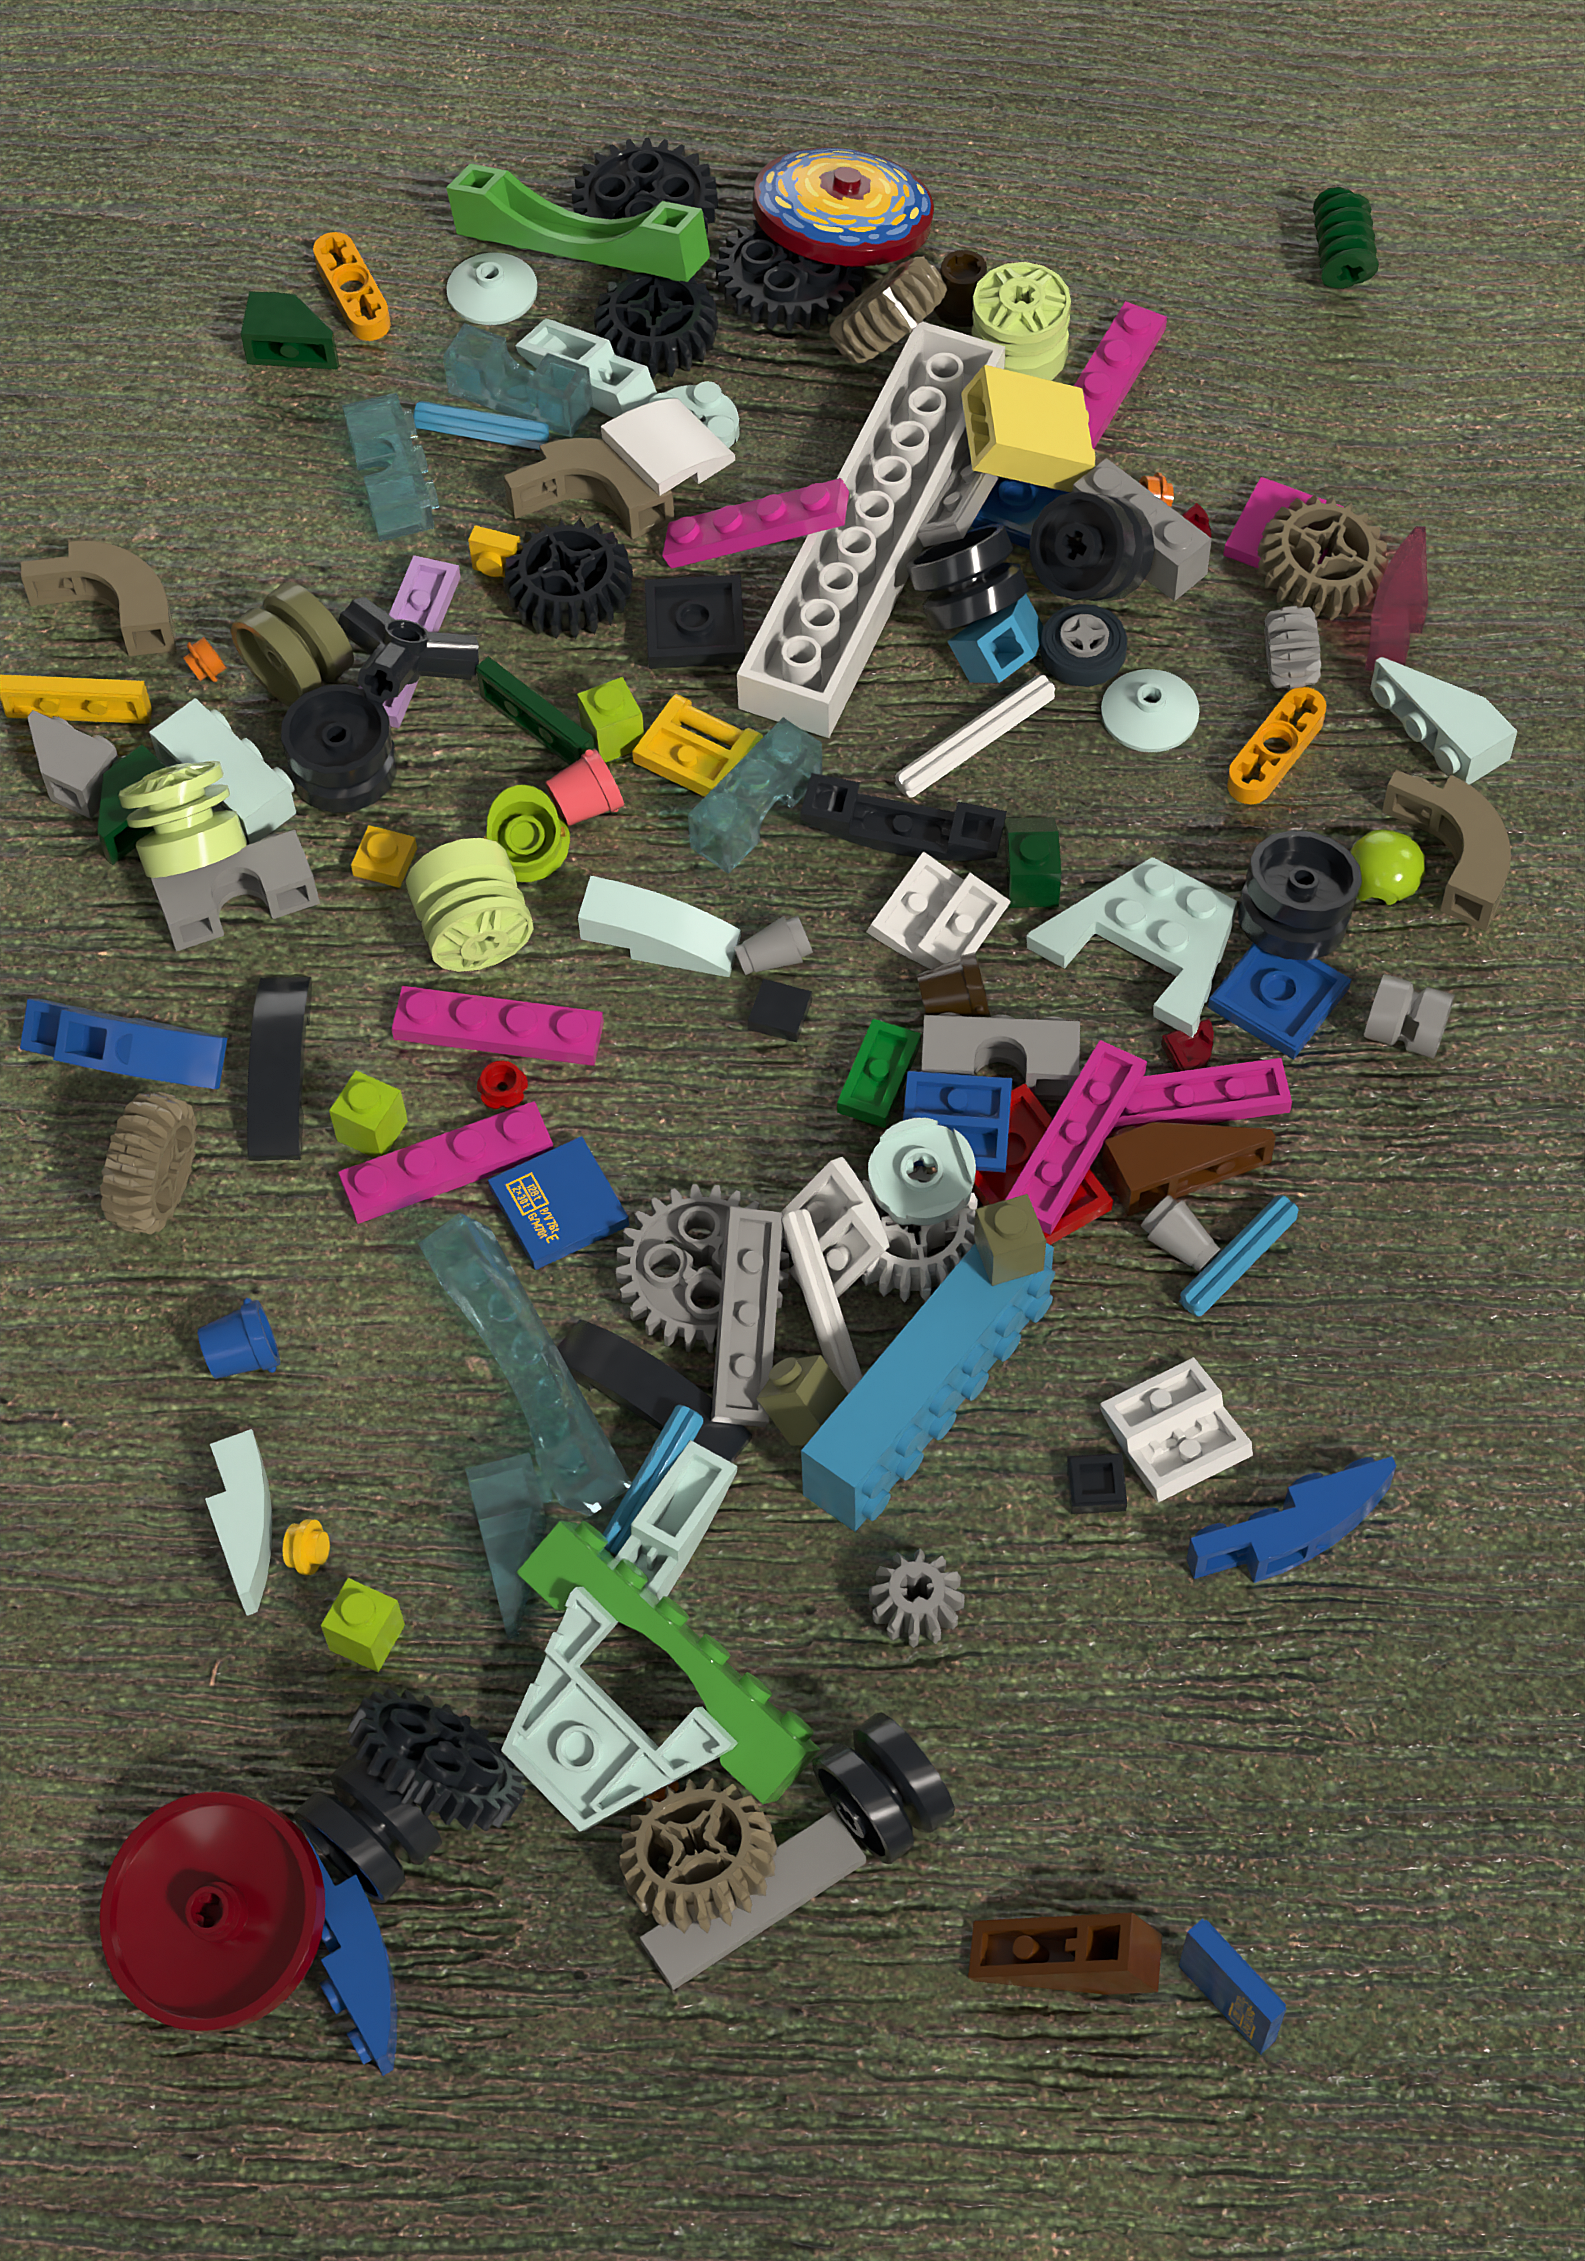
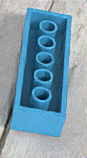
M1046 1243L1044 1271L992 1286L976 1244H974L801 1450L803 1496L854 1532L858 1530L867 1518L871 1521L878 1518L890 1500L891 1494L889 1491L900 1478L906 1481L916 1472L924 1457L923 1449L933 1438L939 1441L948 1433L957 1416L955 1413L956 1409L965 1398L972 1401L980 1394L988 1381V1370L998 1359L1002 1362L1006 1361L1015 1351L1021 1340V1334H1019L1030 1320L1037 1323L1049 1309L1053 1300V1296L1050 1295V1285L1055 1277V1271L1052 1270L1054 1247Z

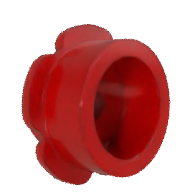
M504 1060L495 1061L487 1065L477 1081V1090L482 1094L481 1101L492 1109H499L500 1107L511 1109L516 1107L523 1101V1092L528 1088L526 1075L515 1064ZM507 1085V1089L501 1091L498 1089V1086Z

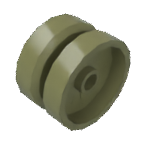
M292 581L283 582L265 597L263 602L264 610L261 608H251L232 623L230 631L233 643L246 666L268 692L289 707L305 693L322 687L321 681H336L352 668L355 661L352 647L334 616L313 594Z

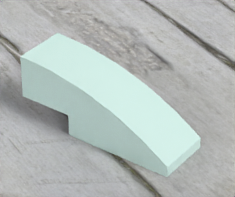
M545 318L515 345L522 357L558 386L582 402L613 418L648 404L650 399L657 394L647 366L616 356L609 340Z
M590 876L578 916L581 940L630 948L631 959L724 977H730L736 955L734 947L739 945L741 937L740 929L689 904L640 887L595 876Z
M252 1429L210 1444L226 1491L205 1499L247 1616L258 1612L267 1581L272 1550V1507L269 1483Z
M691 1440L632 1522L631 1536L615 1557L618 1562L625 1558L635 1564L649 1579L644 1586L659 1600L663 1596L669 1595L682 1574L737 1473L736 1465Z

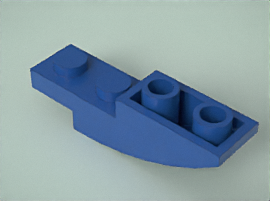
M33 998L27 999L20 1049L52 1056L55 1061L170 1083L219 1089L227 1037L142 1018H124Z
M1372 1457L1361 1458L1348 1464L1343 1471L1323 1476L1322 1473L1307 1474L1294 1481L1292 1486L1287 1488L1283 1511H1279L1278 1508H1266L1251 1515L1246 1522L1229 1527L1224 1523H1216L1199 1530L1195 1537L1190 1538L1186 1558L1193 1578L1196 1579L1247 1564L1252 1580L1256 1583L1282 1574L1311 1560L1355 1529L1377 1506L1389 1490L1396 1469L1393 1457L1375 1461Z
M307 1838L318 1860L323 1877L326 1905L321 1939L329 1953H331L321 1959L329 1978L319 1984L335 2014L346 2009L356 2028L349 2031L347 2035L363 2065L374 2059L384 2076L394 2069L397 2045V2003L394 1978L387 1948L370 1902L357 1876L354 1875L335 1886L309 1838Z

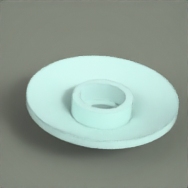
M495 252L479 254L463 261L453 270L447 282V297L451 308L463 319L480 325H500L521 317L533 305L538 291L536 276L526 262L513 255Z
M1142 669L1119 677L1108 687L1102 700L1101 716L1106 730L1120 744L1141 752H1162L1181 745L1192 735L1199 719V703L1191 687L1176 675L1161 670ZM1147 700H1152V701H1156V703H1149V702H1146V701H1147Z

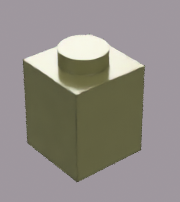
M1028 1194L975 1209L974 1242L992 1286L1044 1271L1046 1238Z
M815 1355L799 1359L789 1357L777 1363L769 1372V1380L756 1399L789 1444L797 1446L809 1442L845 1399L848 1392L823 1357Z

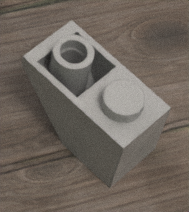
M32 710L27 718L40 771L50 800L92 819L100 808L103 774L118 759L116 748L102 736L93 735L91 737L74 729L67 721L60 717L53 716L49 718Z

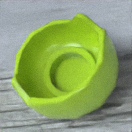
M1386 829L1370 831L1360 838L1350 850L1361 871L1362 884L1357 897L1360 901H1365L1369 898H1379L1384 900L1386 905H1392L1397 900L1400 901L1413 895L1426 875L1425 857L1418 844L1412 841L1411 837L1400 832Z

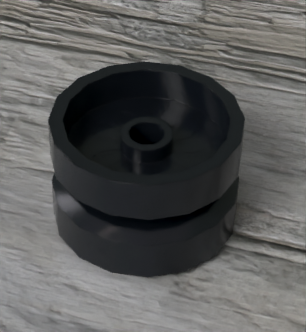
M1082 491L1060 495L1047 504L1033 524L1029 542L1031 564L1041 584L1057 596L1097 602L1123 599L1139 588L1151 570L1155 551L1152 527L1141 509L1128 499Z
M991 524L967 531L964 538L936 544L916 555L906 564L915 590L932 592L922 604L932 630L952 629L982 619L1013 604L1029 591V586L1020 564L1004 562L1013 551V546L1004 524Z
M340 684L324 685L309 691L289 707L281 725V741L284 754L288 760L291 781L302 799L314 808L332 813L355 812L373 805L389 791L397 775V755L394 741L392 740L389 716L383 704L367 699L366 693L362 688Z
M1290 830L1272 834L1257 845L1250 859L1246 883L1242 889L1237 907L1239 925L1250 941L1265 952L1278 957L1308 961L1327 956L1341 945L1347 932L1352 909L1362 884L1360 866L1349 850L1334 839L1318 833Z
M879 1712L853 1730L854 1749L841 1743L834 1744L813 1760L812 1765L821 1789L848 1829L875 1858L884 1864H892L914 1847L912 1826L922 1832L932 1833L954 1816L955 1806L940 1775L920 1747L892 1718Z
M353 1754L330 1776L332 1787L339 1800L327 1793L315 1792L293 1815L297 1824L318 1850L348 1879L356 1875L364 1892L382 1904L386 1903L406 1882L402 1865L396 1856L409 1864L421 1865L442 1844V1840L431 1821L423 1815L420 1808L414 1802L405 1805L401 1802L402 1793L397 1790H384L382 1786L386 1780L379 1776L368 1775L365 1771L370 1763L356 1759Z

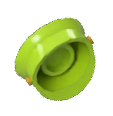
M515 785L503 790L492 802L487 815V831L484 839L496 841L506 850L516 876V882H534L550 876L561 867L568 855L570 832L565 821L557 814L553 802L543 791L530 785Z

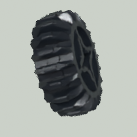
M623 272L620 283L609 282L607 293L599 294L598 307L595 308L594 314L596 336L609 340L616 356L647 366L653 380L657 373L666 372L672 378L677 368L689 372L692 361L703 362L706 351L713 350L716 331L718 330L716 303L713 296L709 295L706 283L697 284L694 275L688 282L673 281L666 277L647 273H637V275L632 276Z
M560 518L557 526L552 528L542 522L538 534L525 531L523 543H517V555L507 557L504 565V590L507 593L508 603L512 611L518 612L523 625L533 623V627L538 634L551 628V633L556 639L563 631H570L576 639L582 629H588L595 635L599 622L611 626L614 613H624L626 599H630V594L632 593L631 579L633 578L632 564L629 563L628 552L624 544H618V539L615 537L614 532L603 534V529H601L599 523L585 528L581 518L574 525H566L563 519Z

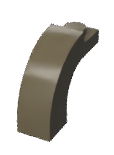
M571 438L540 445V462L520 467L516 471L504 475L507 504L515 519L564 500L590 499L611 508L622 521L631 539L668 526L669 522L675 521L671 489L659 496L601 439Z
M77 540L68 541V556L45 557L39 560L20 562L21 579L30 606L83 600L100 602L110 606L120 614V628L129 656L177 651L175 625L164 587L154 570L130 551L104 542Z
M1396 769L1387 785L1382 812L1425 830L1446 844L1454 856L1456 868L1446 885L1440 911L1487 931L1500 906L1511 861L1509 837L1501 817L1480 792L1451 774L1443 789L1422 777L1411 776Z

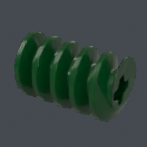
M1342 187L1327 188L1317 196L1313 203L1314 225L1317 230L1316 240L1320 257L1319 265L1322 271L1321 279L1324 286L1333 289H1345L1355 284L1363 283L1371 279L1377 273L1379 261L1376 257L1377 247L1374 242L1375 232L1373 230L1371 204L1364 196L1354 194L1349 189Z

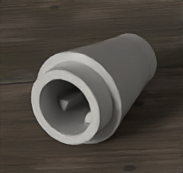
M798 915L787 920L785 916H782L743 941L742 944L734 947L745 975L752 972L756 973L803 963L802 957L813 953Z
M1170 1195L1165 1197L1141 1224V1227L1149 1234L1147 1240L1190 1267H1194L1199 1273L1221 1251L1183 1200L1178 1203Z

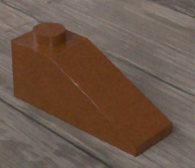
M1152 1122L1138 1128L1127 1126L1116 1131L1109 1139L1104 1141L1102 1167L1127 1216H1131L1157 1206L1168 1195L1176 1199L1271 1163L1276 1136L1272 1129L1160 1122Z
M1132 1912L978 1920L973 1922L968 1978L974 1982L1103 1995L1157 1993L1159 1988L1162 1934Z

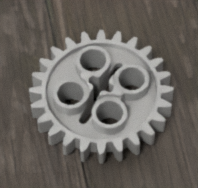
M693 1184L690 1198L683 1199L675 1188L671 1189V1204L666 1206L654 1197L651 1199L653 1216L651 1217L637 1211L635 1213V1224L639 1230L625 1228L623 1231L624 1243L628 1246L617 1248V1262L623 1264V1266L616 1268L617 1283L626 1284L620 1289L622 1303L634 1302L630 1307V1316L633 1321L648 1316L645 1322V1333L648 1336L660 1328L664 1329V1345L666 1346L671 1345L677 1336L684 1337L686 1352H691L697 1339L704 1340L708 1353H713L718 1332L726 1213L730 1206L740 1207V1191L736 1190L726 1201L721 1199L719 1185L713 1187L709 1197H702L698 1185ZM755 1201L745 1208L759 1210V1203ZM699 1227L709 1230L712 1235L698 1240L689 1237L687 1232ZM783 1233L781 1238V1249L784 1248L785 1237ZM672 1240L679 1245V1248L672 1244H665V1242ZM785 1252L780 1253L778 1289L788 1288L789 1274L782 1271L789 1268V1253ZM661 1265H670L678 1270L676 1274L667 1278L659 1277L652 1271ZM693 1265L699 1268V1270H693ZM707 1265L712 1266V1271H711L710 1269L706 1268V1266H707ZM779 1291L777 1295V1308H781L783 1294ZM710 1296L717 1299L719 1304L707 1310L695 1306L693 1302L699 1297Z

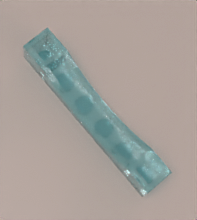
M458 1213L418 1244L440 1285L477 1330L508 1379L529 1425L535 1446L536 1461L561 1506L587 1516H592L628 1490L632 1482L490 1227L462 1213Z

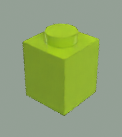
M620 677L578 693L581 728L593 736L594 748L601 755L604 762L606 763L632 753L644 736L643 717L624 678Z
M355 1070L329 1110L337 1141L373 1158L388 1153L408 1122L401 1090Z
M350 1578L346 1580L321 1624L330 1651L378 1673L405 1626L398 1600Z

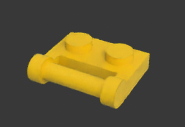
M675 694L632 751L633 763L718 803L747 761L752 760L757 755L763 741V735L751 728L741 730L691 706V700ZM682 724L690 726L732 746V748L728 750L680 726Z

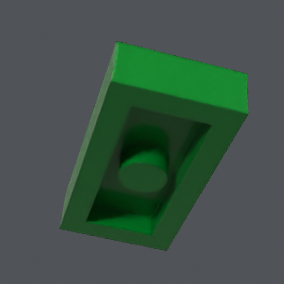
M873 1018L838 1098L837 1113L886 1128L907 1079V1071H910L921 1046V1033Z

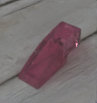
M1416 526L1399 546L1386 568L1377 590L1366 643L1365 671H1374L1375 662L1380 657L1405 666L1410 644L1409 633L1422 634L1428 607L1426 526Z

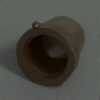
M957 250L949 253L942 261L940 274L947 291L941 303L934 308V311L942 321L956 327L973 326V295L977 283L988 273L986 261L977 252Z
M975 952L961 955L960 959L917 974L926 1015L937 1016L942 1013H957L963 1017H991Z

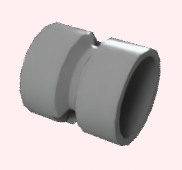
M1384 973L1370 1011L1364 1038L1389 1046L1400 1040L1404 1042L1406 1051L1434 1059L1455 995L1430 987L1417 992L1414 991L1411 981Z

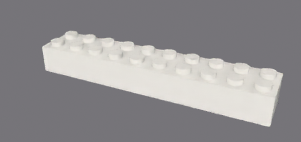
M921 322L914 327L837 479L842 478L849 490L844 526L808 534L737 673L739 709L830 738L909 577L906 564L913 557L920 554L924 547L917 536L918 529L969 445L961 392L983 365L1004 369L1005 346L926 322Z

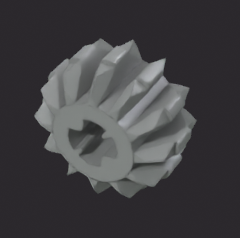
M1287 606L1279 610L1270 611L1264 620L1266 661L1270 682L1275 688H1288V690L1317 683L1321 676V650L1315 613L1310 607Z
M921 1548L915 1552L914 1561L907 1562L905 1557L897 1552L893 1556V1569L879 1566L876 1571L878 1585L872 1586L869 1589V1601L877 1605L873 1609V1620L876 1624L889 1623L887 1636L891 1641L898 1638L903 1632L908 1633L909 1645L913 1648L918 1645L920 1634H926L929 1640L937 1644L941 1640L940 1627L954 1630L958 1624V1616L955 1611L964 1608L965 1596L957 1591L958 1587H960L961 1577L957 1571L944 1573L946 1560L942 1555L928 1564L925 1562V1553ZM921 1593L923 1595H926V1599L918 1596ZM907 1596L915 1599L914 1602L907 1601Z

